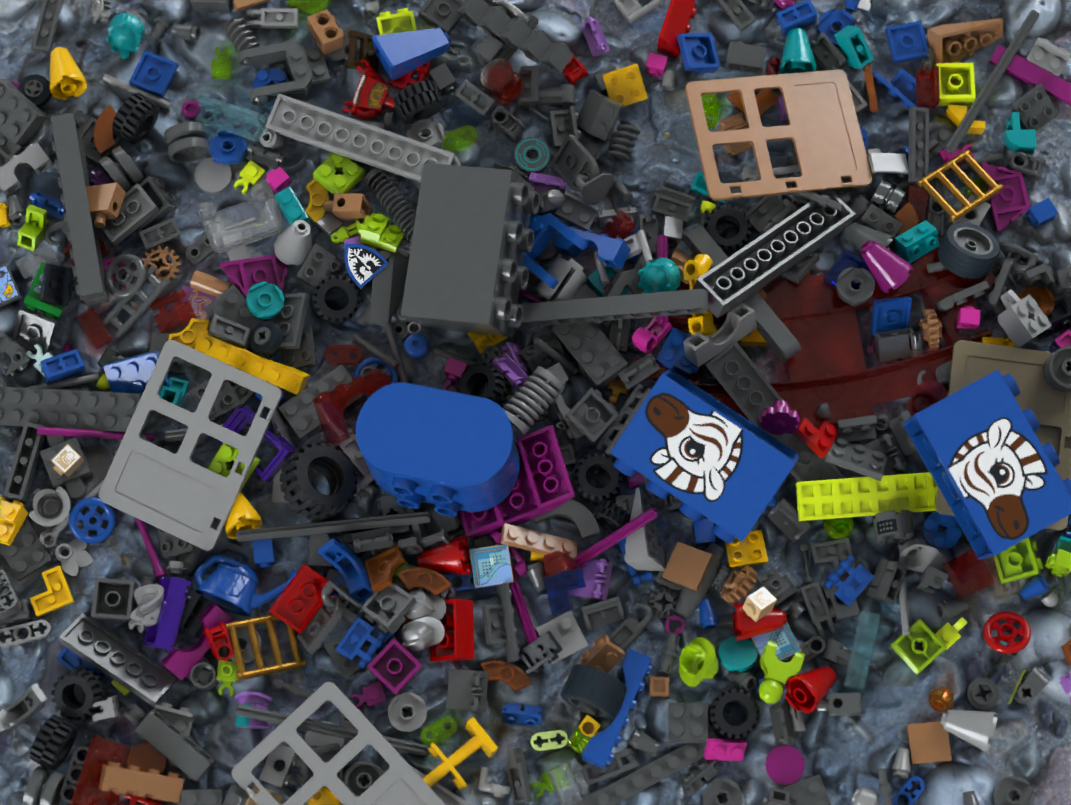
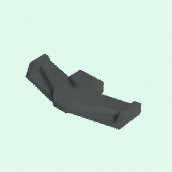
M441 529V532L421 539L411 537L398 540V543H395L394 546L398 544V548L406 555H414L424 552V548L440 541L448 544L451 537L444 529ZM393 546L371 550V553L376 556Z

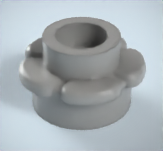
M169 561L167 569H170V573L182 574V570H186L184 568L185 562Z

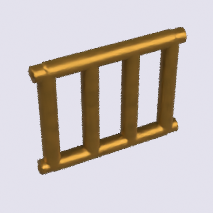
M969 149L958 154L917 182V186L923 187L950 216L949 220L952 223L1004 189L1002 184H997L973 159ZM965 160L991 189L983 193L957 164ZM951 169L977 198L969 202L943 173ZM937 178L963 208L956 212L929 182Z
M269 614L225 623L238 670L236 679L244 680L305 667L306 662L301 658L295 630L285 623L294 661L283 663L274 621H279L280 619L275 615ZM266 623L276 664L268 667L264 666L255 625ZM244 627L248 629L257 669L248 671L245 669L236 629Z

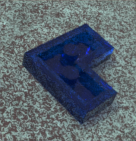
M578 567L543 575L551 614L571 610L567 591L586 587L582 568Z

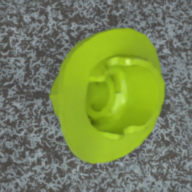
M697 637L681 651L679 675L682 681L690 687H696L704 678L713 679L719 669L715 648L709 640Z

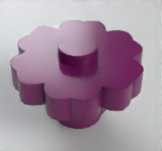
M784 400L775 401L771 407L762 411V416L760 417L762 429L769 430L771 434H791L798 430V425L800 424L798 412L790 411L789 404Z

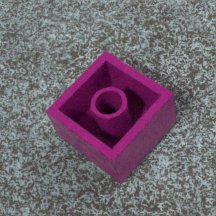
M395 639L367 666V669L395 696L399 695L424 668Z

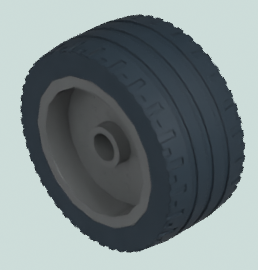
M956 223L950 226L944 234L938 249V258L945 268L960 277L981 279L986 277L992 270L999 255L1000 245L997 239L984 228L971 223Z

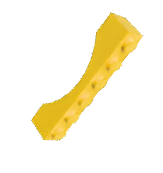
M208 330L200 332L194 348L199 352L296 395L305 390L310 374L294 367L266 359L240 346L208 333Z

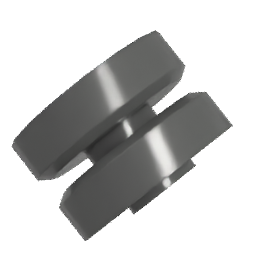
M200 122L176 124L164 132L166 144L169 145L167 149L169 158L173 162L195 161L205 157L210 152L208 141L205 139L207 136L205 127Z
M120 146L111 151V155L116 163L108 156H104L98 161L112 183L117 182L125 192L131 189V185L126 177L135 184L144 179L134 160Z
M1064 346L1053 352L1046 359L1043 367L1046 382L1053 389L1060 392L1071 391V346Z
M37 766L28 781L23 805H59L61 801L60 793L66 775L59 772H53L50 775L49 769Z

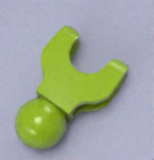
M771 640L765 645L760 657V665L765 675L758 690L761 700L769 704L777 703L781 700L786 680L800 672L805 656L804 653L797 651L792 656L790 662H781L776 656L777 643Z

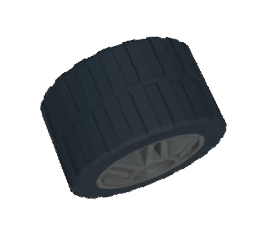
M575 664L560 695L564 701L582 712L600 719L614 720L626 695L627 687L617 678L604 671L587 665Z

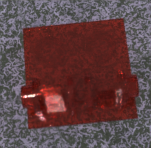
M973 549L943 563L960 599L995 583L984 560H979Z

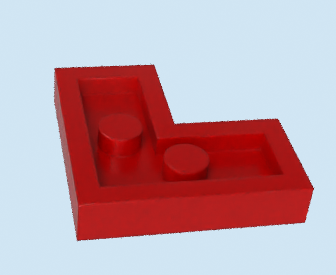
M805 417L800 421L798 430L794 431V433L822 459L827 455L839 431L826 419L821 421L816 428Z

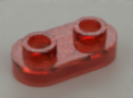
M353 344L330 345L324 353L326 361L332 365H356L363 359L362 349L358 345ZM337 353L338 357L332 358L331 355ZM356 353L357 357L351 358L350 355Z

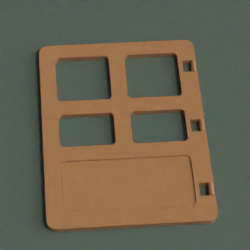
M843 70L692 81L686 85L685 93L708 195L712 200L769 196L792 192H811L845 187H863L871 183L872 175L847 75ZM780 89L789 125L762 126L754 91ZM739 92L748 129L710 132L706 122L701 95ZM785 139L793 141L801 173L800 177L779 179L774 177L766 141ZM751 143L760 180L721 183L712 146ZM841 178H850V182L842 183ZM795 182V188L786 187V183ZM730 188H739L740 193H731Z

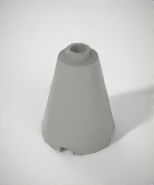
M295 221L276 238L274 252L281 262L287 265L295 264V266L304 263L312 249L311 229L306 221Z
M947 710V713H942L940 724H943L944 730L987 752L991 745L988 743V740H991L994 736L997 724L996 716L998 714L995 712Z

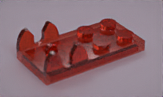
M93 735L70 805H117L120 802V796L117 792H112L111 790L103 791L98 788L103 764L108 765L109 761L121 763L120 767L125 768L131 746Z

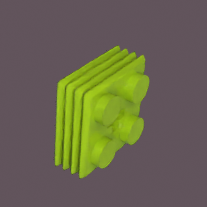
M332 152L313 172V179L333 195L349 193L364 177L365 170L352 159Z
M223 442L207 469L228 477L232 469L231 462H235L239 450ZM256 456L247 472L241 490L260 462V459ZM240 462L236 473L242 474L246 464Z
M921 619L910 627V635H901L891 644L892 649L915 674L920 673L946 649L943 642ZM914 643H916V644L921 643V644H922V646H921L922 651H920V650H915V648H914V647H915V644H914Z

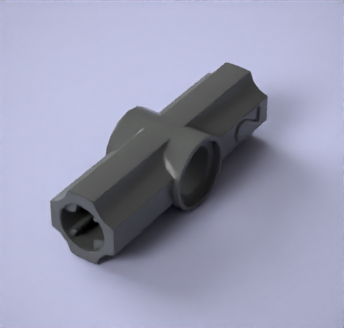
M939 180L929 182L945 199V186ZM929 194L926 210L927 221L937 229L938 238H942L945 211ZM937 206L940 212H935L932 207Z

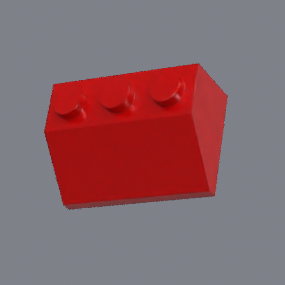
M671 0L658 38V52L678 58L681 51L677 36L680 33H690L692 25H689L691 19L695 18L697 9L694 8V0Z
M457 598L444 600L447 607L446 613L439 621L444 626L445 634L441 642L430 646V662L474 659L473 600Z

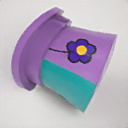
M247 691L236 695L234 702L238 701V704L268 710L267 706H270L272 698L262 693ZM237 715L234 727L264 729L270 728L271 725L270 722Z

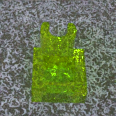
M216 47L215 54L218 59H212L211 77L212 79H231L232 62L231 59H227L230 55L229 49L226 47L225 53L220 54L219 48Z
M555 766L540 776L542 782H534L530 785V788L532 789L535 786L540 788V792L535 795L536 798H539L543 795L544 790L548 789L549 793H552L567 784L559 768Z

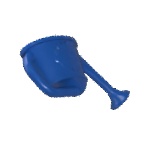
M218 554L207 559L196 570L194 579L198 588L195 592L225 610L249 617L252 610L280 595L297 572L292 570L290 578L271 591L264 594H255L256 586L259 582L255 571L248 565ZM217 562L223 563L217 566L218 568L205 582L202 580L203 573Z

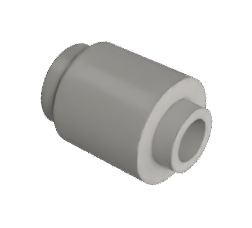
M264 129L260 134L261 144L268 148L279 149L285 142L284 136L273 130Z

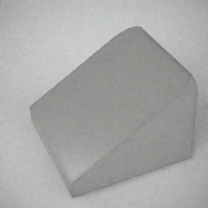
M330 212L316 222L317 227L330 238L333 233L337 232L344 225Z

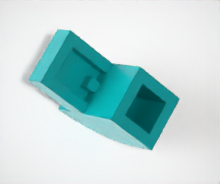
M1012 112L1009 118L1006 119V130L1002 135L1005 146L1015 153H1033L1037 148L1036 129L1021 130L1019 112Z
M171 376L169 379L171 386L163 385L159 397L179 407H183V400L189 387V381Z

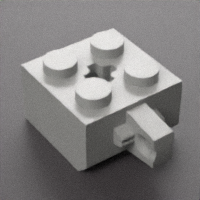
M1010 289L1000 296L1006 310L998 315V322L1016 348L1021 347L1052 326L1047 316L1043 314L1037 302L1030 294L1020 299Z

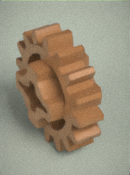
M158 246L156 251L152 247L150 254L145 252L147 258H141L146 270L153 265L157 269L153 275L160 281L164 278L169 281L172 279L177 281L175 275L181 274L178 268H181L182 264L178 262L181 259L179 255L175 256V250L169 252L168 246L164 250H162L161 246ZM169 258L172 259L173 265H171L170 263H168V262H169Z
M924 309L922 319L919 320L922 341L925 342L928 351L937 350L939 348V340H942V322L937 318L935 309Z
M749 565L743 566L740 571H733L722 586L723 590L720 591L721 597L729 604L731 602L735 603L737 599L745 598L756 583L757 572Z

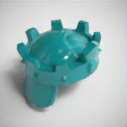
M120 13L111 19L109 32L105 39L106 42L110 43L111 51L121 52L120 57L126 60L130 57L131 52L134 51L136 53L138 51L141 38L145 34L144 24L134 15Z
M658 258L653 263L648 262L643 269L638 271L640 282L637 284L639 288L642 287L644 289L642 294L674 291L681 283V274L678 266L668 258Z

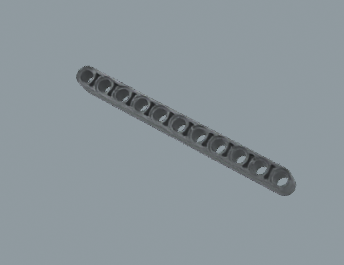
M692 289L519 304L523 307V320L519 328L705 313L708 311V291Z

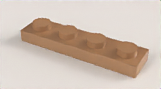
M507 523L502 526L501 544L571 562L575 561L577 541Z

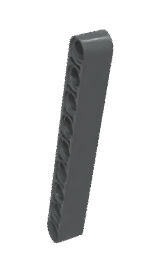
M700 224L682 235L685 244L695 256L707 254L712 259L713 263L709 270L728 258ZM757 292L742 301L755 310L758 326L756 330L781 360L786 361L801 351V346L797 339Z

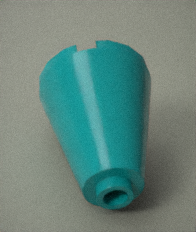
M798 27L793 28L787 34L779 66L780 74L816 71L817 66L806 31Z

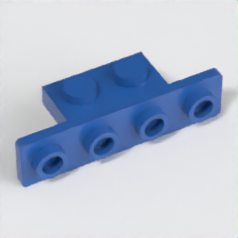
M901 68L891 82L877 71L872 73L875 76L873 80L881 86L885 84L889 88L888 92L895 98L899 96L903 99L902 104L908 109L910 107H919L931 93L903 68Z

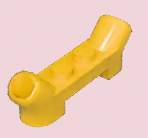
M698 254L694 260H688L684 264V280L689 281L690 290L693 289L696 280L708 272L712 266L713 261L707 254ZM709 309L705 313L692 314L693 318H688L689 330L692 335L700 332L704 336H709L718 331L713 324V315Z

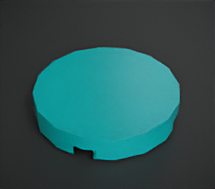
M268 282L256 283L247 293L246 305L250 313L259 319L274 318L283 309L284 295L275 284L272 285Z
M737 636L725 639L718 649V659L722 666L733 672L734 670L745 672L755 665L758 655L757 648L753 642L748 639L736 641L735 638Z

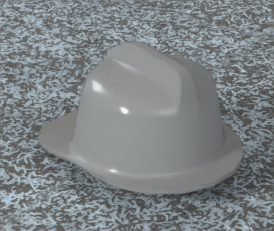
M909 540L904 544L898 545L899 564L909 570L923 572L929 565L936 568L940 564L941 553L932 546L922 544L918 540Z
M413 590L408 593L415 598L416 602L406 612L405 616L407 618L416 620L430 616L441 620L444 617L447 607L442 597L438 595L435 597L432 593L421 590Z
M430 616L406 623L401 631L403 638L402 646L416 652L436 645L444 637L445 629L443 624L438 619Z

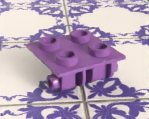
M591 559L583 565H579L575 560L573 562L568 595L602 601L607 600L613 563L607 562L605 559Z

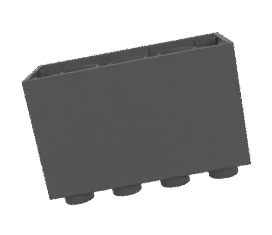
M424 163L401 316L429 329L512 337L514 327L519 328L523 320V307L517 304L519 289L525 290L529 279L528 268L523 267L525 252H531L534 245V232L532 229H528L530 214H537L540 204L539 193L534 191V187L513 170Z

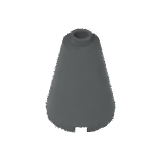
M858 223L849 224L844 231L845 239L860 255L861 247L867 241H876L890 251L893 247L896 248V237Z

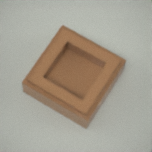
M650 676L649 696L669 697V677Z

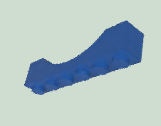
M629 649L621 668L623 682L627 687L621 710L606 729L591 737L582 760L604 769L606 764H611L614 757L611 751L614 746L618 747L622 738L619 735L621 728L626 729L630 720L626 716L629 710H634L638 701L634 699L636 693L641 694L645 685L642 679L644 675L648 676L653 665L649 664L651 657Z

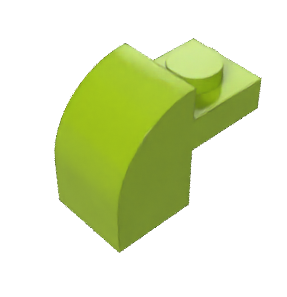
M31 204L27 207L26 221L18 231L17 245L35 252L42 243L45 230L49 226L47 210Z

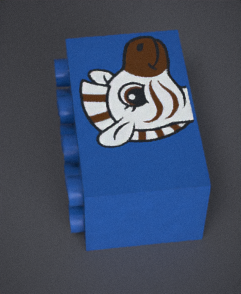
M672 369L661 374L610 452L617 457L613 464L615 468L632 478L635 473H641L650 479L646 485L649 491L665 500L668 495H674L683 501L679 507L682 513L697 522L704 515L716 524L712 532L732 544L735 538L742 542L744 541L800 456V454Z
M999 369L918 412L902 423L979 560L995 556L1071 514V480L1069 478L1061 480L1055 469V466L1060 464L1056 451L1049 443L1041 445L1035 434V431L1040 429L1036 416L1029 408L1024 411L1021 410L1015 399L1016 396L1020 395V389L1016 381L1009 373L1002 376Z

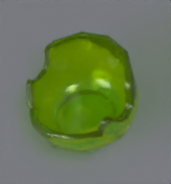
M851 517L823 519V526L827 535L831 538L843 539L850 536L853 532L854 522Z

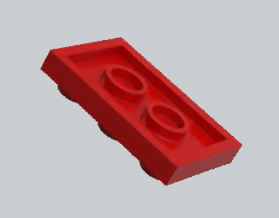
M304 563L271 606L269 612L301 634L324 604L321 598V591L328 580Z

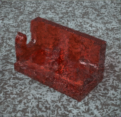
M923 66L916 73L917 107L935 109L940 101L939 66H933L928 71Z

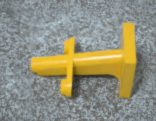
M474 717L468 720L465 726L466 731L472 738L448 758L445 757L433 742L429 745L428 751L432 757H438L442 761L441 764L423 778L430 788L450 772L455 778L452 781L459 790L466 788V782L455 768L480 748L489 759L496 754L498 750L497 745Z

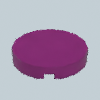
M780 745L772 749L767 755L765 770L775 783L791 785L803 775L805 769L804 758L795 747Z

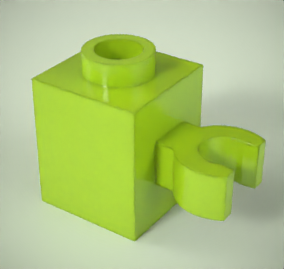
M218 660L216 680L223 683L219 688L220 696H223V691L226 688L230 689L229 695L231 697L234 696L235 691L232 684H239V680L236 679L238 670L235 661Z

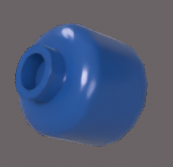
M419 333L409 335L404 342L405 353L413 360L425 358L429 352L427 338Z

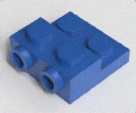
M680 33L677 36L685 71L713 73L720 68V60L712 33Z
M673 327L655 360L657 363L690 379L692 373L696 374L699 367L686 358L683 341L692 336V334L688 335Z

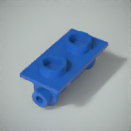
M38 190L36 193H31V205L47 210V214L60 220L64 219L63 213L66 212V209L62 205L61 199Z
M507 703V705H503L501 722L526 724L528 726L541 725L542 708L534 705H525L524 711H520L521 704Z

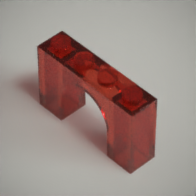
M374 369L364 377H356L352 382L340 384L334 390L319 393L316 398L312 399L325 438L329 443L334 445L350 438L343 416L345 405L352 397L358 394H368L371 396L380 388L391 384L387 372L382 369Z

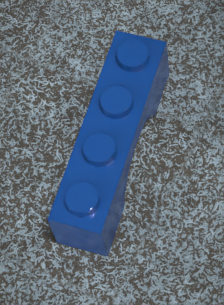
M574 226L569 227L589 243L585 250L597 248L598 258L606 266L622 269L631 251L626 245L625 240L619 237L613 239L603 233L598 235L590 230L582 231ZM560 232L558 233L553 246L560 254L576 258L583 252Z

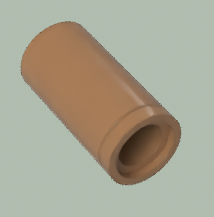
M198 270L195 271L190 282V288L216 298L233 285L228 281Z

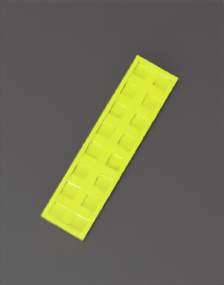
M930 472L885 475L881 481L870 477L795 482L798 521L873 516L878 513L894 510L902 513L901 510H910L911 513L936 511L937 485Z

